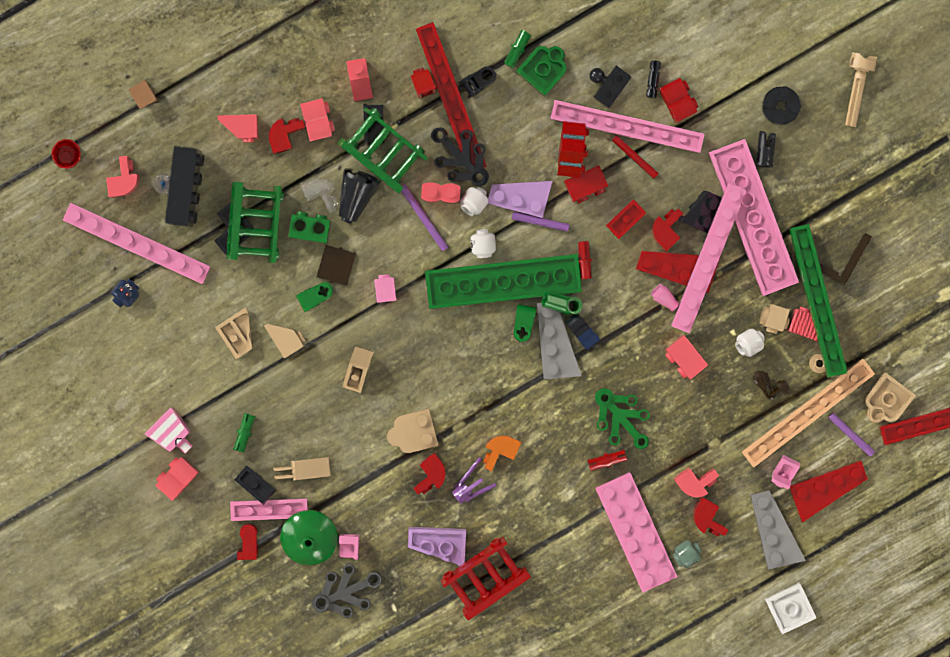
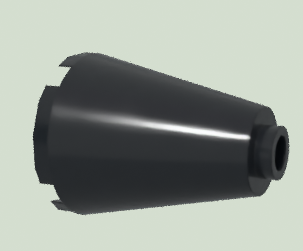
M345 168L342 178L339 216L342 217L341 220L343 222L352 224L353 221L356 222L381 181H377L378 178L359 170L352 173L353 169Z

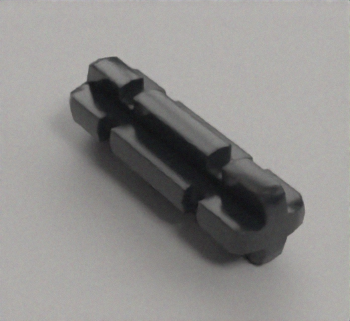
M652 60L650 62L651 71H649L647 85L649 89H647L646 93L648 98L657 97L658 90L656 88H658L660 61Z

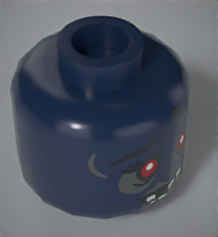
M130 279L120 280L111 291V295L114 297L112 301L120 308L123 305L130 307L140 296L138 291L140 288Z

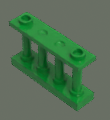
M365 108L364 111L370 116L351 139L346 141L341 138L337 144L394 191L400 193L403 190V187L400 185V179L418 157L425 161L428 157L424 155L425 150L418 144L413 146L380 118L382 115L377 110ZM377 121L384 127L366 151L359 152L356 149L357 143L372 124ZM389 133L393 134L399 140L383 160L375 165L370 161L373 158L371 157ZM406 145L413 152L394 175L389 176L385 173L386 167L400 149Z
M232 182L226 259L238 260L240 255L268 257V263H276V259L279 258V248H277L280 202L283 201L284 196L281 186H273V191L246 189L243 187V182ZM242 198L272 199V211L246 209L242 206ZM243 216L271 218L270 230L243 228L240 225L241 218ZM242 235L269 237V249L241 247L239 245V237H242Z

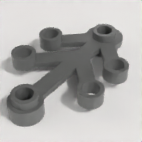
M348 563L343 568L344 573L337 591L329 595L332 584L337 580L336 572L330 571L326 575V582L322 593L315 595L312 600L313 608L318 612L331 610L342 614L344 618H350L353 614V609L350 606L342 607L333 603L340 599L359 606L361 610H368L370 607L369 599H360L350 594L368 586L372 588L378 587L381 584L382 577L378 572H370L366 579L347 587L350 576L355 571L354 565ZM347 566L352 567L353 571L351 573L346 572L345 568ZM329 574H333L335 576V579L333 581L328 579ZM377 576L378 581L372 582L371 577ZM324 599L326 603L321 606L318 601ZM361 602H368V606L365 608L362 607ZM349 609L351 614L345 615L344 610Z

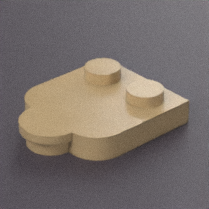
M884 372L865 397V403L869 407L867 417L874 423H880L883 420L894 422L902 415L916 395Z
M429 408L397 417L394 421V428L388 431V442L393 446H399L405 453L438 446Z

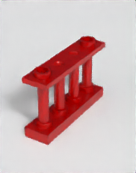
M504 536L495 538L490 542V546L454 571L450 570L442 576V586L445 588L450 584L463 602L464 608L462 612L468 621L531 578L525 566L518 568L504 549V546L507 545ZM496 552L499 553L512 572L511 576L507 579L501 578L488 557ZM480 563L483 564L496 582L495 587L491 590H486L472 570V568ZM465 573L480 593V597L475 601L469 599L456 581Z

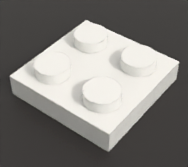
M800 583L765 599L781 634L816 619V615Z

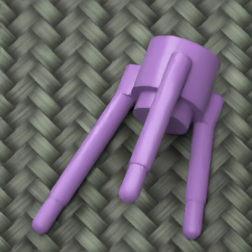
M481 457L474 462L462 479L454 485L456 489L452 493L461 504L496 487L494 483L471 494V490L483 481L482 478L469 487L466 484L462 486L482 460Z

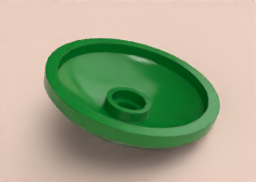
M303 510L293 514L286 520L281 530L280 540L284 552L291 560L302 565H317L329 559L336 550L338 532L335 524L327 515L315 510ZM310 540L312 544L308 545L305 541Z

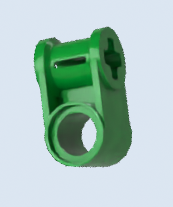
M323 282L297 294L296 297L302 309L306 312L329 299L334 293V288L330 283ZM321 286H323L324 288L328 287L329 291L327 292V296L325 294L321 295Z
M517 305L514 337L517 341L525 342L530 338L536 307ZM521 328H524L525 332L528 333L523 339L519 338V334H516Z

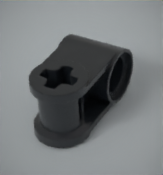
M486 66L459 82L467 91L469 99L495 82V70ZM485 71H491L493 77L491 80L485 81L482 78V74Z

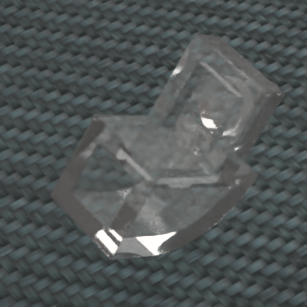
M312 178L300 183L307 202L322 197L330 214L337 211L336 206L339 204L335 195H330V193L336 191V188L331 182L324 178Z

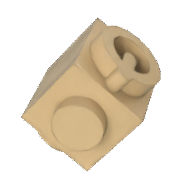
M773 304L764 306L760 317V324L767 327L766 331L774 334H777L778 331L783 332L784 329L788 328L790 318H788L790 310Z

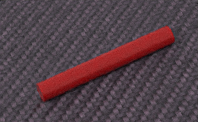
M616 135L611 140L653 179L656 178L659 173L621 138Z

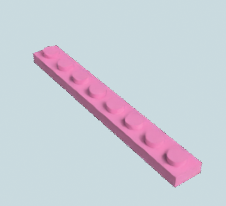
M554 100L550 118L560 122L586 123L587 128L696 153L701 152L704 139L703 133Z
M730 183L727 184L671 324L672 327L690 333L747 190Z
M70 203L63 218V221L201 284H204L211 268L209 265L73 203Z

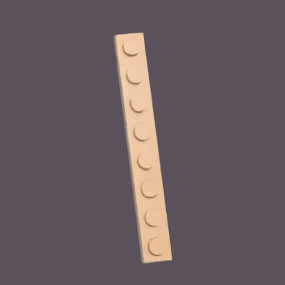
M864 359L858 361L847 370V374L840 375L741 451L752 467L758 465L875 375Z

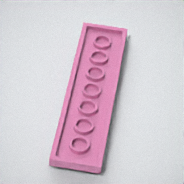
M743 139L709 152L708 154L723 193L728 183L747 190L734 222L762 296L799 283L746 140Z

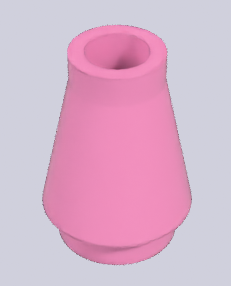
M659 284L651 293L654 301L671 311H674L679 305V302L666 285Z

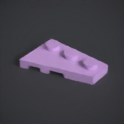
M552 181L492 184L488 204L543 218Z
M409 527V548L442 558V560L458 564V566L465 563L466 529Z

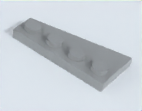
M537 303L543 379L582 376L560 312L544 308L542 303Z
M767 490L750 494L767 569L806 561L771 492Z

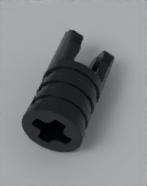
M760 131L756 166L772 168L776 134L770 133L767 141L766 132Z

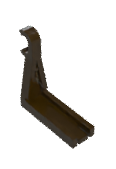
M867 233L863 234L841 276L838 275V272L819 263L822 274L843 286L846 285L872 236ZM795 252L790 256L791 261L796 256Z

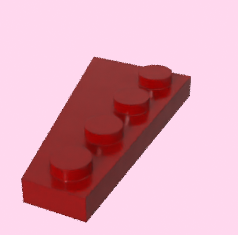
M641 251L636 269L687 286L699 255ZM718 261V263H717V266H716V268H715V271H714V273H713V276H712V278H711V281H710V283H709V286H708V288H707L706 293H709V290H710V287H711V285H712V282H713V279H714V276H715V273H716V270H717L719 261Z
M857 461L791 485L789 490L801 522L803 523L868 478L862 461Z

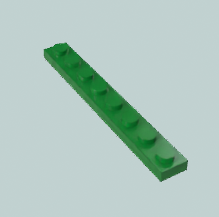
M810 225L790 228L789 231L827 378L847 374Z

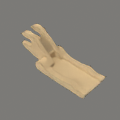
M330 457L291 461L292 466L273 468L274 471L292 470L293 473L274 476V479L293 478V480L331 476Z

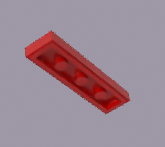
M950 407L879 426L883 445L950 428Z

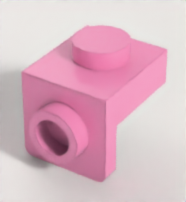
M783 455L773 471L772 482L778 487L789 489L792 479L800 468V463Z

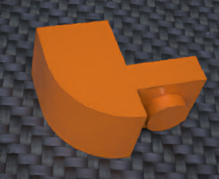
M498 435L490 439L485 448L492 451L491 453L487 452L483 460L485 469L493 470L499 454L514 460L521 441L507 435Z

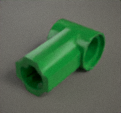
M545 291L542 297V307L562 312L565 315L578 314L583 308L582 301L577 297H568L551 291ZM569 302H572L574 305L572 311L569 309Z

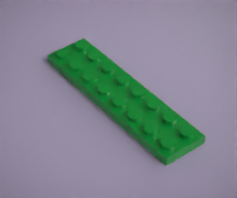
M578 254L425 271L429 309L542 297L545 291L558 294L582 292Z

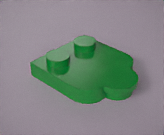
M539 46L516 70V73L545 97L566 72V64L563 61L565 58L564 51L558 46L550 48Z

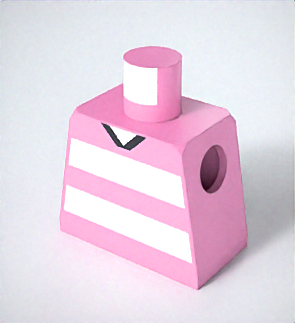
M171 407L145 433L146 436L170 452L178 447L185 454L193 446L186 439L191 430L174 407Z

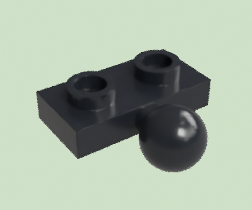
M617 65L612 69L607 78L604 71L600 68L592 69L589 74L592 82L602 84L593 97L607 108L611 107L631 79V76Z

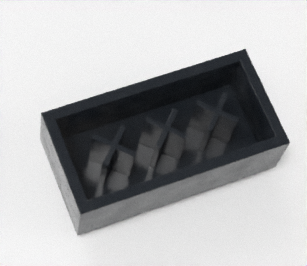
M174 146L165 215L166 224L193 227V223L196 224L197 222L195 205H198L200 200V193H197L198 185L201 186L202 174L199 172L200 166L204 165L205 158L199 149Z

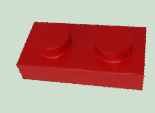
M633 199L605 226L619 240L646 212Z

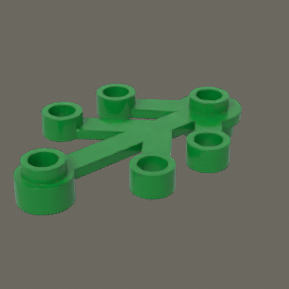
M607 388L598 390L595 394V401L600 406L599 420L596 423L597 428L601 431L608 428V422L606 421L608 407L613 413L611 435L609 436L610 444L618 445L620 443L619 425L621 423L634 438V446L638 449H645L649 445L648 437L644 434H639L626 417L639 418L642 421H646L650 417L649 411L646 409H641L640 411L618 409L613 402L627 403L629 406H634L637 404V397L633 394L628 396L613 395L612 391ZM603 394L608 396V400L605 402L601 400ZM629 397L635 398V402L633 404H630L628 402ZM646 411L647 417L641 418V412ZM601 421L606 423L604 428L599 427ZM613 436L618 437V441L616 443L611 442V438ZM640 438L645 440L644 445L638 444Z

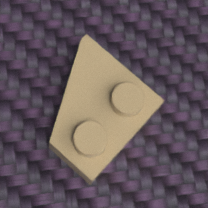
M247 307L215 327L235 359L240 358L253 349Z

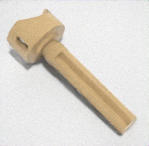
M852 52L849 67L857 71L854 77L845 122L846 126L856 127L866 72H875L877 57L869 56L864 58L860 53Z

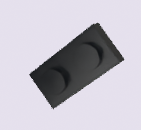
M247 465L234 479L263 505L276 491Z

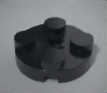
M787 86L775 87L768 91L763 98V115L773 124L786 125L795 120L801 110L799 96ZM779 100L786 103L784 111L776 108Z

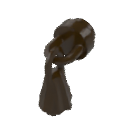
M757 371L753 376V382L763 391L768 399H774L780 391L783 395H786L788 390H790L785 379L777 381L778 388L774 389L770 383L768 373L764 371ZM767 389L771 390L770 394L767 393Z

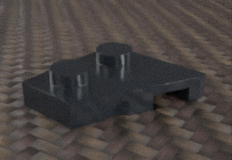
M703 190L697 200L689 206V212L685 216H680L678 221L708 233L722 197Z

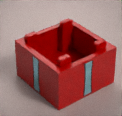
M563 121L557 176L580 178L581 173L585 172V166H582L583 158L588 156L585 136H589V129H586V123Z

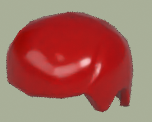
M62 139L57 141L52 148V160L60 168H73L80 161V147L73 140Z

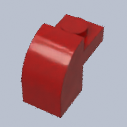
M281 118L272 125L269 131V142L273 154L276 155L293 149L288 134L306 129L304 120L295 118L289 120L288 125H285L284 120Z
M679 208L675 211L671 209L664 215L666 220L658 216L652 225L653 239L665 252L680 239L670 228L684 214Z
M434 452L419 464L428 477L413 488L417 494L421 492L423 495L433 488L431 486L433 483L439 489L445 480V466Z
M704 497L698 499L693 509L692 516L696 527L702 533H705L709 527L710 533L718 537L720 534L725 536L728 529L712 520L719 506Z

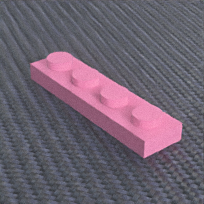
M308 499L268 500L264 505L258 500L231 501V521L288 519L299 511L308 510Z

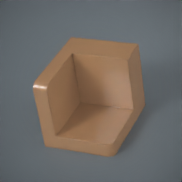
M146 80L128 89L140 109L153 102H159Z

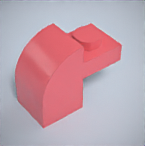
M128 156L119 157L121 176L106 178L110 198L130 195L139 185L140 175L132 174L134 162Z
M687 468L674 477L673 480L687 495L702 497L708 494L704 487L706 485L710 487L717 482L716 478L719 475L712 468L697 479L691 469Z

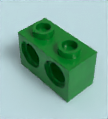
M297 211V215L292 214L288 237L328 244L331 221L327 220V216L316 214V218L308 217V213ZM299 220H303L306 223L303 231L296 229V223ZM318 223H322L325 226L322 234H317L314 230Z

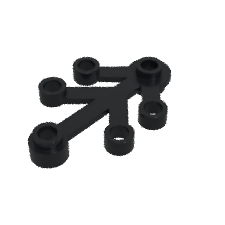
M442 127L435 128L431 132L432 140L435 143H442L457 158L450 159L439 156L434 160L435 166L438 168L445 166L465 167L470 173H459L457 170H452L447 174L448 180L451 182L469 180L475 186H484L489 180V174L483 168V154L486 152V146L482 143L474 146L473 151L476 154L474 166L470 161V140L473 138L471 130H463L460 134L462 139L461 152L448 138L446 129ZM439 131L443 133V138L438 137ZM465 132L469 133V139L464 137ZM478 146L482 147V153L477 151ZM439 159L443 160V165L438 164ZM452 172L456 174V179H452ZM478 173L482 174V180L477 178Z

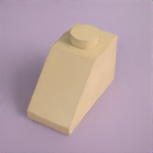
M264 325L284 358L305 346L303 342L306 340L300 331L297 333L294 329L278 325Z
M355 346L343 388L361 393L374 352Z

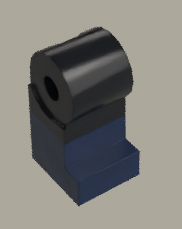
M574 314L565 321L586 350L600 340L579 314Z

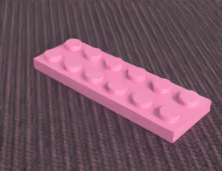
M628 472L595 487L642 592L676 578V572L631 473Z

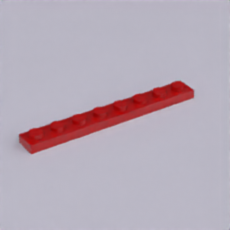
M434 22L416 28V32L461 152V132L467 129L473 132V138L470 140V161L475 166L476 154L473 149L478 144L436 27ZM468 132L464 133L466 139H469ZM478 146L477 151L479 153H482L480 147ZM483 157V168H485L487 165Z

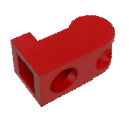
M246 523L239 532L242 538V550L237 552V560H257L258 530L253 523Z

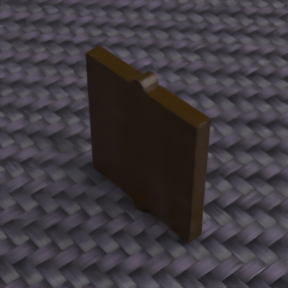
M325 245L316 277L329 280L330 283L336 282L347 285L356 253L343 250L342 247L335 248Z

